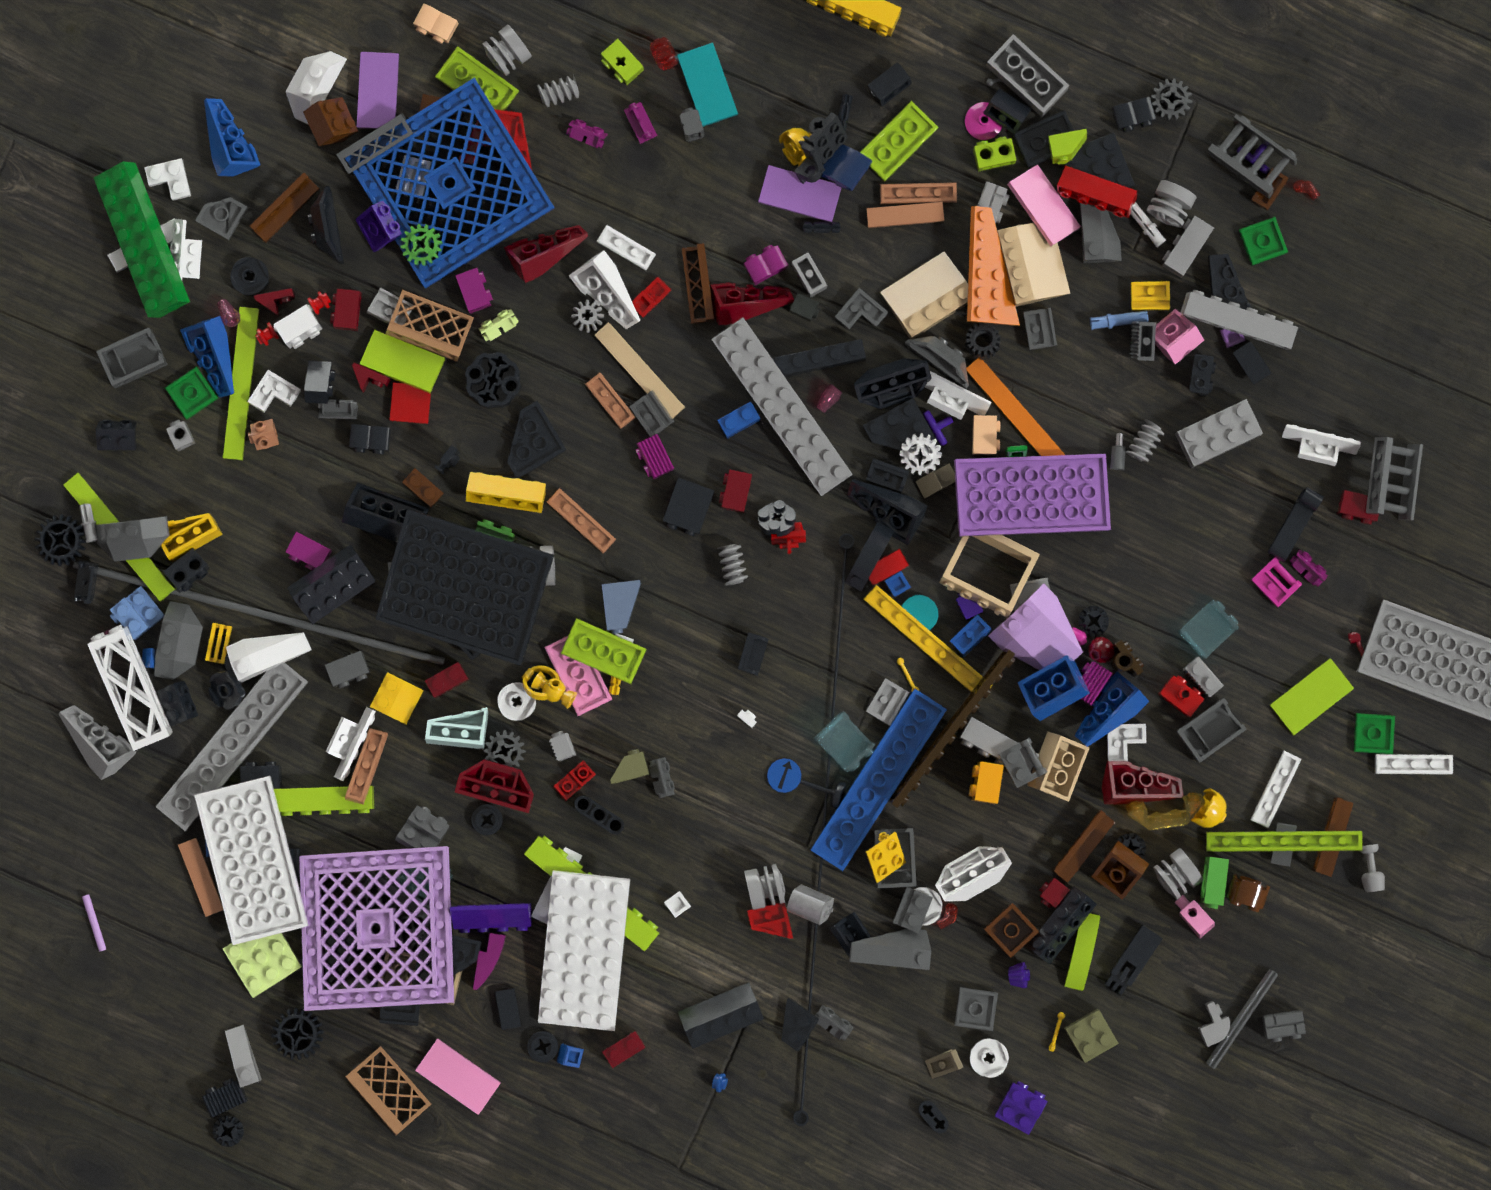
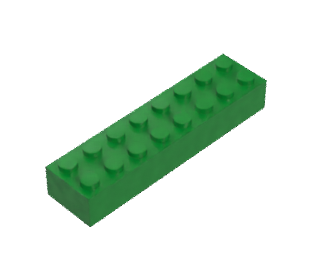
M123 161L94 177L95 184L147 316L161 318L189 303V297L136 163Z

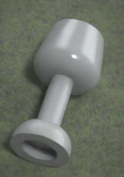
M1378 844L1362 846L1363 851H1360L1366 854L1368 873L1363 874L1361 878L1365 893L1385 890V876L1380 871L1376 872L1374 852L1378 851Z

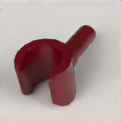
M1357 632L1348 633L1349 643L1356 642L1362 657L1364 649L1361 645L1360 634Z

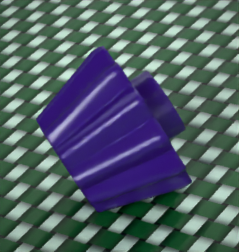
M1025 962L1009 967L1010 985L1027 988L1028 981H1030V971L1027 969Z

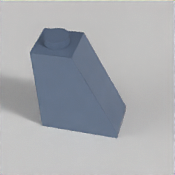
M640 580L602 584L607 631H611L612 634L623 633V629H627L641 586Z

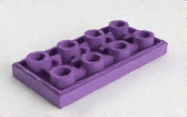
M361 52L357 128L378 129L396 117L399 54Z
M768 165L758 203L832 223L842 187L837 186L836 183L821 179L813 183L806 181L802 184L795 172Z

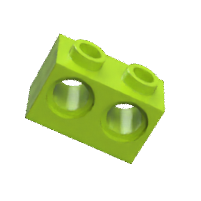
M1000 137L995 139L996 142L988 143V141L978 142L977 146L973 148L978 171L1015 164L1016 156L1012 138ZM1006 147L1009 153L1001 155L998 149ZM980 152H989L990 158H981Z

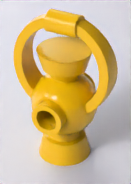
M534 666L528 668L522 676L525 692L536 700H548L550 702L561 700V703L568 709L577 696V692L566 691L564 683L559 679L556 671L550 667ZM534 672H539V673L536 675L535 679L533 680L532 685H531V688L537 689V690H539V689L541 688V689H542V693H538V692L533 691V690L530 689L529 686L527 685V682H528L529 679L532 677V675L534 674ZM542 672L549 674L552 679L546 680V676Z

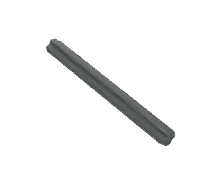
M1270 969L1267 971L1230 1026L1227 1036L1219 1042L1207 1060L1206 1064L1213 1069L1217 1067L1277 978L1278 974Z

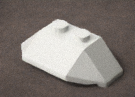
M331 51L303 58L286 90L293 115L297 120L308 124L303 111L317 101L326 99L347 60L346 58Z
M979 846L945 865L935 886L944 901H967L1000 882L1012 862L1003 847Z

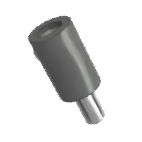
M1122 433L1116 434V446H1112L1110 469L1124 470L1126 447L1122 446Z

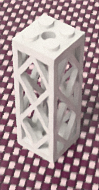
M119 625L109 630V634L104 635V632L90 638L91 642L87 645L133 751L169 737L173 731L128 626L122 628V625ZM123 640L125 646L120 644L119 641ZM104 647H106L105 656H103L101 651ZM113 650L130 662L128 680L111 669ZM136 672L145 692L135 686ZM116 684L126 691L125 702H123ZM133 696L150 708L148 726L130 714ZM157 719L160 729L154 731ZM136 731H138L143 736L138 737Z

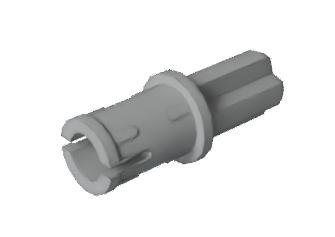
M82 504L80 505L83 522L81 526L84 528L86 543L97 541L96 521L93 518L91 505Z

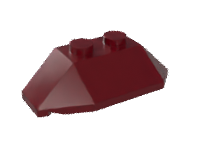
M486 759L461 772L455 788V793L529 813L534 793L521 769Z

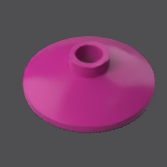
M987 102L973 105L965 117V126L968 133L978 140L992 139L998 135L1002 128L1000 124L983 114L989 104ZM986 117L988 122L982 123L981 118Z

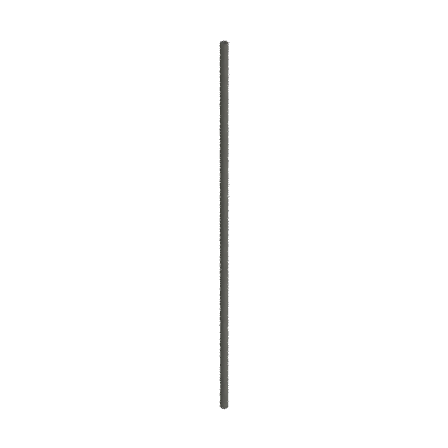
M78 561L74 562L73 568L78 569ZM98 567V575L147 587L139 577ZM175 589L170 593L440 665H444L445 662L443 657L318 624L312 625L310 622L189 590L179 593Z

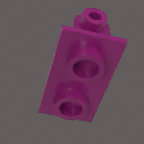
M641 102L637 104L632 103L629 105V108L624 110L640 144L657 136Z
M579 119L572 120L569 123V126H572V128L569 127L566 133L570 138L581 142L584 136H587L585 143L595 148H602L604 141L601 139H605L608 135L604 133L603 129L596 126L593 128L586 125V122Z
M1299 550L1296 556L1294 555L1290 559L1291 566L1300 574L1305 569L1308 571L1304 577L1313 586L1316 585L1318 587L1323 582L1322 580H1326L1328 576L1326 570L1321 565H1316L1307 552Z

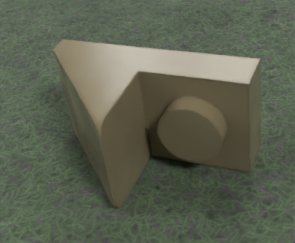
M949 463L917 480L916 484L925 499L955 483V473Z
M956 1049L948 1050L925 1060L932 1079L963 1068Z

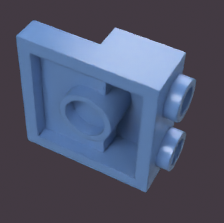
M142 586L110 609L112 620L116 624L120 622L123 627L128 626L134 640H137L164 618V613Z

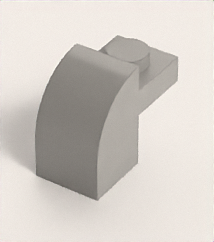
M1213 1001L1205 1004L1212 1022L1198 1028L1207 1047L1222 1041L1230 1030L1229 1017L1221 1018V1008L1219 1004L1215 1005Z

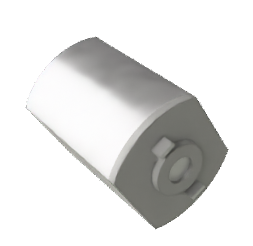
M801 884L793 890L788 902L787 911L821 925L833 911L834 898Z

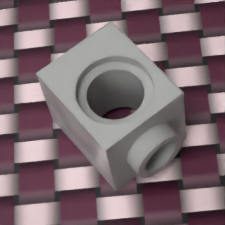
M177 420L169 424L170 427L166 430L175 450L180 451L196 444L186 422ZM178 430H184L185 432L182 439H176L175 435Z

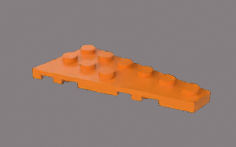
M972 206L967 321L1019 326L1020 323L992 208Z

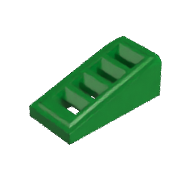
M1027 446L1007 447L1005 449L1006 457H1026Z

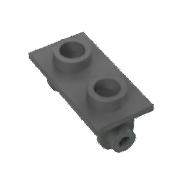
M329 400L328 404L318 403V418L357 419L358 405L354 400H340L339 404H336V400Z
M666 758L649 761L650 765L648 766L651 777L659 778V781L653 782L655 794L658 795V798L675 795V786L670 778V766Z
M824 1005L815 1014L819 1018L817 1024L825 1030L831 1025L832 1029L829 1032L839 1040L845 1041L854 1028L848 1020L840 1018L833 1009Z

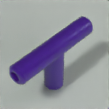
M1261 144L1253 155L1248 152L1244 158L1251 164H1254L1267 146ZM1242 146L1236 150L1237 153L1243 148ZM1263 164L1259 170L1267 174L1270 168Z
M927 410L923 413V416L939 444L944 446L947 444V440L941 429L953 423L951 416H948L936 423L931 412Z

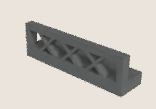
M403 113L336 154L348 174L414 134L405 121L406 118ZM402 123L408 133L403 136L394 135L395 127ZM381 135L391 136L387 146L378 145ZM365 145L374 146L371 156L361 155ZM349 155L358 156L357 164L350 168L345 158Z

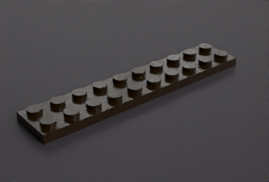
M1007 648L1002 651L889 799L891 804L897 808L900 805L902 807L909 799L907 795L910 791H915L921 783L919 780L923 774L926 776L933 768L931 766L935 759L938 761L945 751L942 749L946 744L950 745L956 738L955 732L958 729L962 730L967 724L968 720L966 718L970 713L974 714L980 706L978 702L990 694V687L993 683L997 684L1003 676L1001 672L1004 668H1009L1013 664L1015 653Z

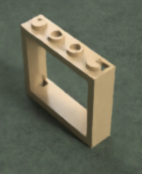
M1003 535L973 536L1028 564L1009 604L950 575L969 536H962L939 583L948 587L947 590H954L960 593L961 597L977 602L980 607L989 608L996 615L1001 614L1008 618L1040 554Z

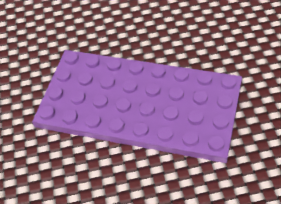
M1106 454L954 460L959 537L1111 530Z

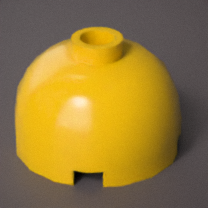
M791 128L783 132L779 137L780 144L783 142L785 147L782 149L784 155L794 166L798 164V167L807 158L799 141L804 142V136L810 137L812 135L802 128Z
M1208 788L1203 791L1206 793L1203 797H1197L1190 811V815L1193 816L1190 820L1204 828H1211L1222 823L1227 815L1226 801L1223 796L1215 790Z

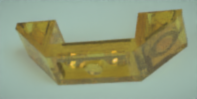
M1192 792L1182 796L1184 810L1174 809L1167 813L1154 812L1148 815L1145 803L1140 801L1126 804L1125 808L1128 816L1148 830L1188 825L1205 805V801L1201 793Z

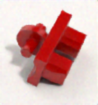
M796 522L793 531L785 536L777 537V534H771V544H779L780 549H787L788 554H791V548H799V543H806V530H803L801 522Z

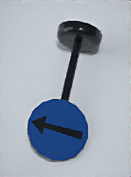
M779 759L771 764L768 769L767 778L771 787L778 792H791L799 784L833 795L831 805L834 808H838L844 798L847 783H838L833 791L802 780L800 767L790 759Z

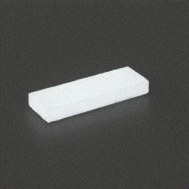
M606 225L597 240L599 244L645 271L656 255Z

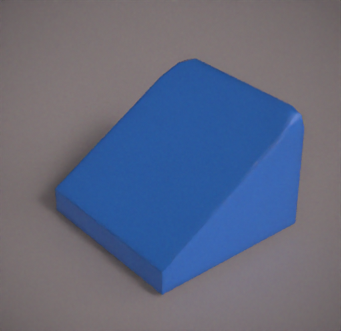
M143 649L142 661L145 668L155 669L157 649Z
M561 1044L557 1063L579 1068L584 1049Z

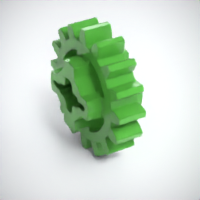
M418 224L417 229L411 226L410 233L404 232L407 237L401 238L405 245L400 247L401 249H406L403 255H409L408 261L415 260V265H418L420 261L423 266H426V261L432 264L433 257L439 258L436 253L442 252L438 245L443 244V242L437 240L440 234L434 235L436 229L432 228L429 230V225L427 224L424 228ZM425 232L423 236H415L417 233ZM432 238L434 241L433 249L430 246V241L432 240ZM410 240L413 242V249L411 251L409 248ZM419 241H420V242H424V245H425V248H424V249H423V248H419V245H418V242H419ZM423 253H427V254H428V256H426V257H422V258L418 257L420 254H423Z

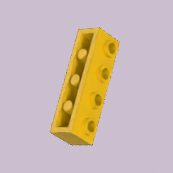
M470 472L466 489V502L542 513L546 484L538 481L532 482L519 478L512 479L499 475L493 476L480 472Z

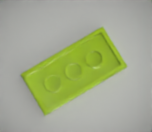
M458 46L435 76V78L453 91L475 78L496 110L505 111L519 92L517 88Z
M911 101L860 153L872 160V164L869 167L885 182L938 129V126Z
M374 330L360 365L431 393L445 357Z
M576 618L561 654L628 684H632L647 649Z
M1329 658L1269 706L1294 736L1352 691L1354 687L1332 659Z

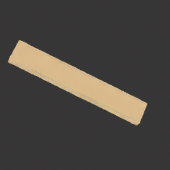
M609 322L595 334V337L647 394L652 390L655 392L672 419L685 408Z

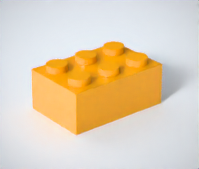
M977 762V765L973 766L972 777H975V780L969 789V796L972 797L971 801L998 804L1004 765Z

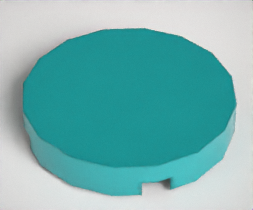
M915 595L903 603L902 607L928 630H931L936 624L938 608L929 597Z

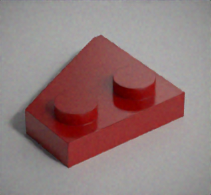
M785 903L768 905L756 910H747L752 930L789 939L793 938Z

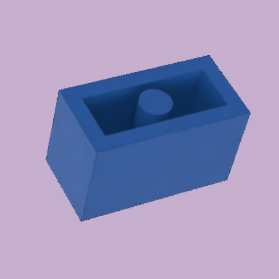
M749 402L717 421L725 437L728 439L760 421V417L752 402Z

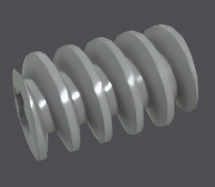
M574 74L573 80L566 76L565 83L559 78L558 85L554 80L551 81V87L547 83H544V89L537 85L542 103H545L547 107H550V101L557 105L558 98L564 103L565 96L571 101L572 94L579 98V90Z
M1145 419L1147 425L1141 426L1144 432L1138 431L1137 435L1139 438L1133 439L1136 445L1131 444L1129 448L1132 451H1126V454L1140 462L1149 461L1146 454L1152 455L1153 453L1150 451V448H1157L1153 442L1161 441L1157 435L1164 436L1161 428Z
M732 544L717 548L723 550L718 555L725 557L720 561V564L726 565L722 568V571L728 572L723 576L724 579L729 580L725 583V586L742 583L748 577V575L742 574L746 568L740 567L744 560L738 559L743 555V553L737 552L741 545Z

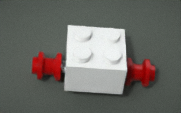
M319 291L318 297L315 299L309 297L307 300L310 305H304L276 322L274 326L268 322L266 329L261 330L258 328L256 330L258 333L255 336L261 345L263 343L266 346L269 345L268 340L271 338L279 339L276 333L278 332L289 348L293 347L296 349L303 345V341L308 337L312 339L318 336L322 327L312 311L314 310L318 315L320 314L319 309L322 307L330 308L329 303H331V300L326 292L322 294Z

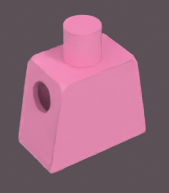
M1182 895L1175 901L1181 909L1179 915L1199 938H1202L1215 926V922L1195 900L1190 903ZM1194 911L1197 915L1191 917L1188 913Z

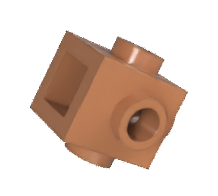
M273 419L250 424L251 432L248 433L250 443L255 444L256 450L279 445Z

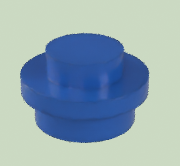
M724 1073L716 1074L714 1077L712 1088L716 1089V1092L720 1093L727 1086L728 1079L725 1078L726 1075Z

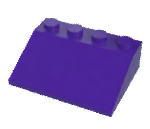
M531 903L460 905L450 907L453 929H458V933H469L470 929H477L478 932H489V928H497V932L508 931V927H516V931H528V927L532 926Z

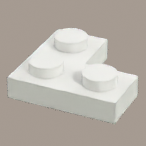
M182 158L144 167L150 187L168 183L173 201L191 196Z
M267 370L249 398L248 403L264 413L274 397L291 407L301 389Z
M1122 724L1107 734L1108 761H1128L1127 744L1146 743V724Z

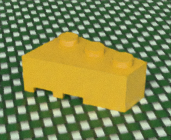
M210 513L187 517L177 521L172 520L168 521L169 537L164 540L161 547L167 558L174 562L192 548L196 550L221 536L222 532Z

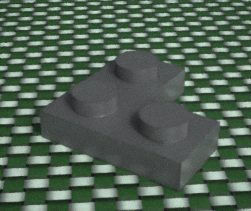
M859 288L837 313L835 319L849 330L861 316L877 327L888 314V311Z

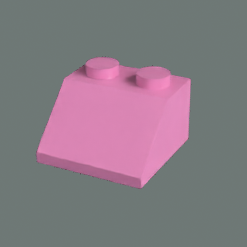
M1176 309L1156 324L1155 345L1174 364L1178 363L1204 341L1196 325L1185 316L1180 315V312Z

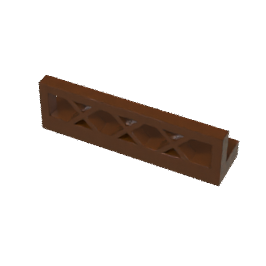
M303 173L250 227L267 243L320 189Z
M702 243L697 244L695 247L682 248L691 324L714 321L705 245ZM686 252H698V259L694 264L687 260ZM693 268L700 272L701 276L696 283L689 278V273ZM696 287L703 292V296L699 301H696L691 295ZM698 306L705 310L706 318L694 319V311Z
M1334 797L1324 831H1346L1354 803ZM1318 851L1312 871L1332 877L1339 851Z
M1102 810L1098 811L1052 870L1067 883L1115 823Z

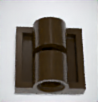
M1120 640L1113 645L1117 653L1112 659L1114 670L1118 672L1129 670L1133 677L1144 672L1142 669L1143 663L1138 657L1134 658L1131 654L1133 650L1127 641L1123 642ZM1120 657H1124L1127 660L1126 667L1119 664Z

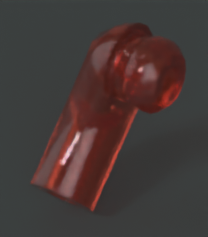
M1298 180L1293 185L1295 192L1308 193L1312 200L1320 196V193L1310 181Z
M952 902L948 903L945 907V917L936 921L940 929L956 921L958 908Z

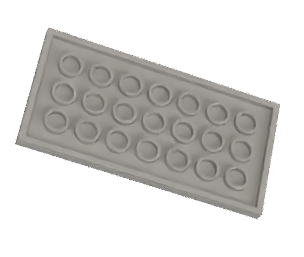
M1382 600L1357 672L1491 721V639L1395 603Z

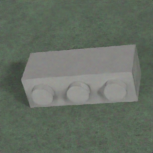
M1196 216L1192 220L1188 218L1182 227L1185 229L1182 236L1177 235L1172 243L1175 247L1172 251L1168 250L1162 259L1165 261L1162 266L1180 278L1184 276L1214 227Z

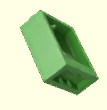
M1205 857L1200 903H1204V907L1218 909V905L1224 906L1229 859Z

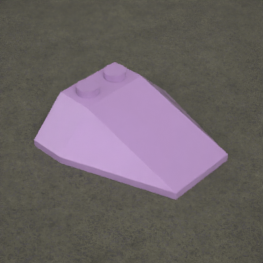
M1045 584L1041 585L1015 612L988 635L1001 650L1005 648L1015 653L1014 657L1038 670L1045 668L1066 655L1075 660L1083 653L1057 596Z

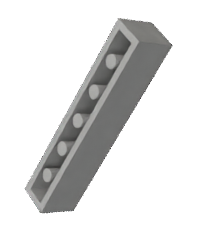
M1198 290L1186 293L1180 315L1286 350L1292 349L1298 327L1293 326L1294 322L1285 319L1281 322L1275 320L1276 316L1265 313L1263 316L1257 314L1258 310L1248 307L1245 310L1239 308L1240 304L1229 302V304L1223 303L1222 298L1216 296L1208 298L1204 296V292Z

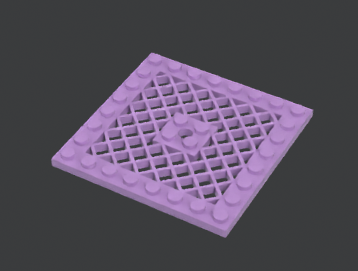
M449 847L299 856L301 898L309 925L302 927L304 1011L454 1003ZM417 868L412 874L406 870ZM387 870H397V872L392 876ZM369 871H379V872H378L377 875L374 877ZM420 871L427 876L421 884L415 879ZM350 872L361 873L358 875L357 878H355ZM402 872L408 877L403 885L396 880ZM335 873H343L339 879L333 875ZM383 874L390 879L384 886L378 881ZM365 875L371 879V882L366 887L360 883V880ZM347 876L353 881L348 888L341 883ZM329 877L335 882L330 889L323 884ZM393 882L399 887L394 895L387 890ZM411 882L418 887L412 894L406 889ZM428 882H429V891L425 888V886H426V884H427ZM374 884L381 889L376 896L369 891ZM356 885L363 890L358 897L351 893ZM338 886L344 891L339 899L333 894ZM321 888L326 892V894L323 897L321 893ZM421 890L427 895L422 903L415 898ZM402 892L409 897L404 904L397 899ZM384 893L391 898L385 906L379 901ZM366 894L372 899L367 906L361 902V899ZM329 896L335 901L330 909L324 904ZM347 896L354 900L349 907L342 903ZM412 901L419 906L413 914L407 909V906ZM429 901H430V911L425 907V906L428 904ZM394 902L400 907L396 913L395 908H389ZM376 903L381 909H371V908H372V907L374 906V904ZM358 904L363 910H356L355 915L352 910ZM338 906L345 911L339 918L333 913ZM322 908L326 911V914L323 917ZM421 910L428 915L423 922L416 917ZM403 911L409 916L404 924L398 919ZM348 914L354 919L349 927L343 922ZM329 916L336 921L331 928L324 923ZM413 920L419 925L414 933L407 928ZM429 921H430L431 931L426 927V925L429 923ZM376 923L381 927L378 934H374L372 931V927ZM396 923L401 927L397 932ZM339 925L346 930L340 937L334 932ZM356 925H357V935L352 931V930L355 928ZM323 928L327 931V933L324 936ZM422 930L429 935L423 942L417 937ZM403 931L410 935L405 943L398 938ZM349 934L355 939L350 946L343 941ZM330 935L337 940L332 947L325 942ZM413 940L420 945L415 952L408 947ZM430 941L431 950L426 946ZM398 943L401 948L395 954L390 948L397 947ZM340 944L346 949L341 957L335 952ZM356 945L357 949H364L359 956L353 951ZM323 947H324L326 950H328V952H327L324 956H323ZM382 948V950L378 954H376L372 949ZM423 949L429 954L424 962L418 957V954ZM404 950L411 955L406 962L399 958ZM386 951L392 956L387 964L381 959ZM368 952L374 957L369 965L363 960V957ZM349 953L355 958V961L350 966L344 961ZM331 954L337 959L332 967L326 962ZM414 959L420 964L415 972L409 967ZM431 960H432V969L427 966V964H428ZM377 961L383 966V969L378 974L372 969ZM395 961L402 965L397 973L390 968ZM358 963L365 967L360 975L353 970ZM340 964L347 969L342 976L335 971ZM324 966L328 969V972L325 975ZM405 969L412 975L406 982L400 977ZM423 969L430 973L425 981L418 976ZM386 971L393 976L388 983L381 978ZM368 972L375 977L370 984L363 979ZM350 973L356 978L351 985L344 980ZM331 974L338 979L333 986L326 981ZM416 979L421 985L410 984ZM396 980H398L403 986L392 985ZM379 981L384 987L373 986ZM361 982L366 988L355 987ZM342 983L347 989L337 988Z

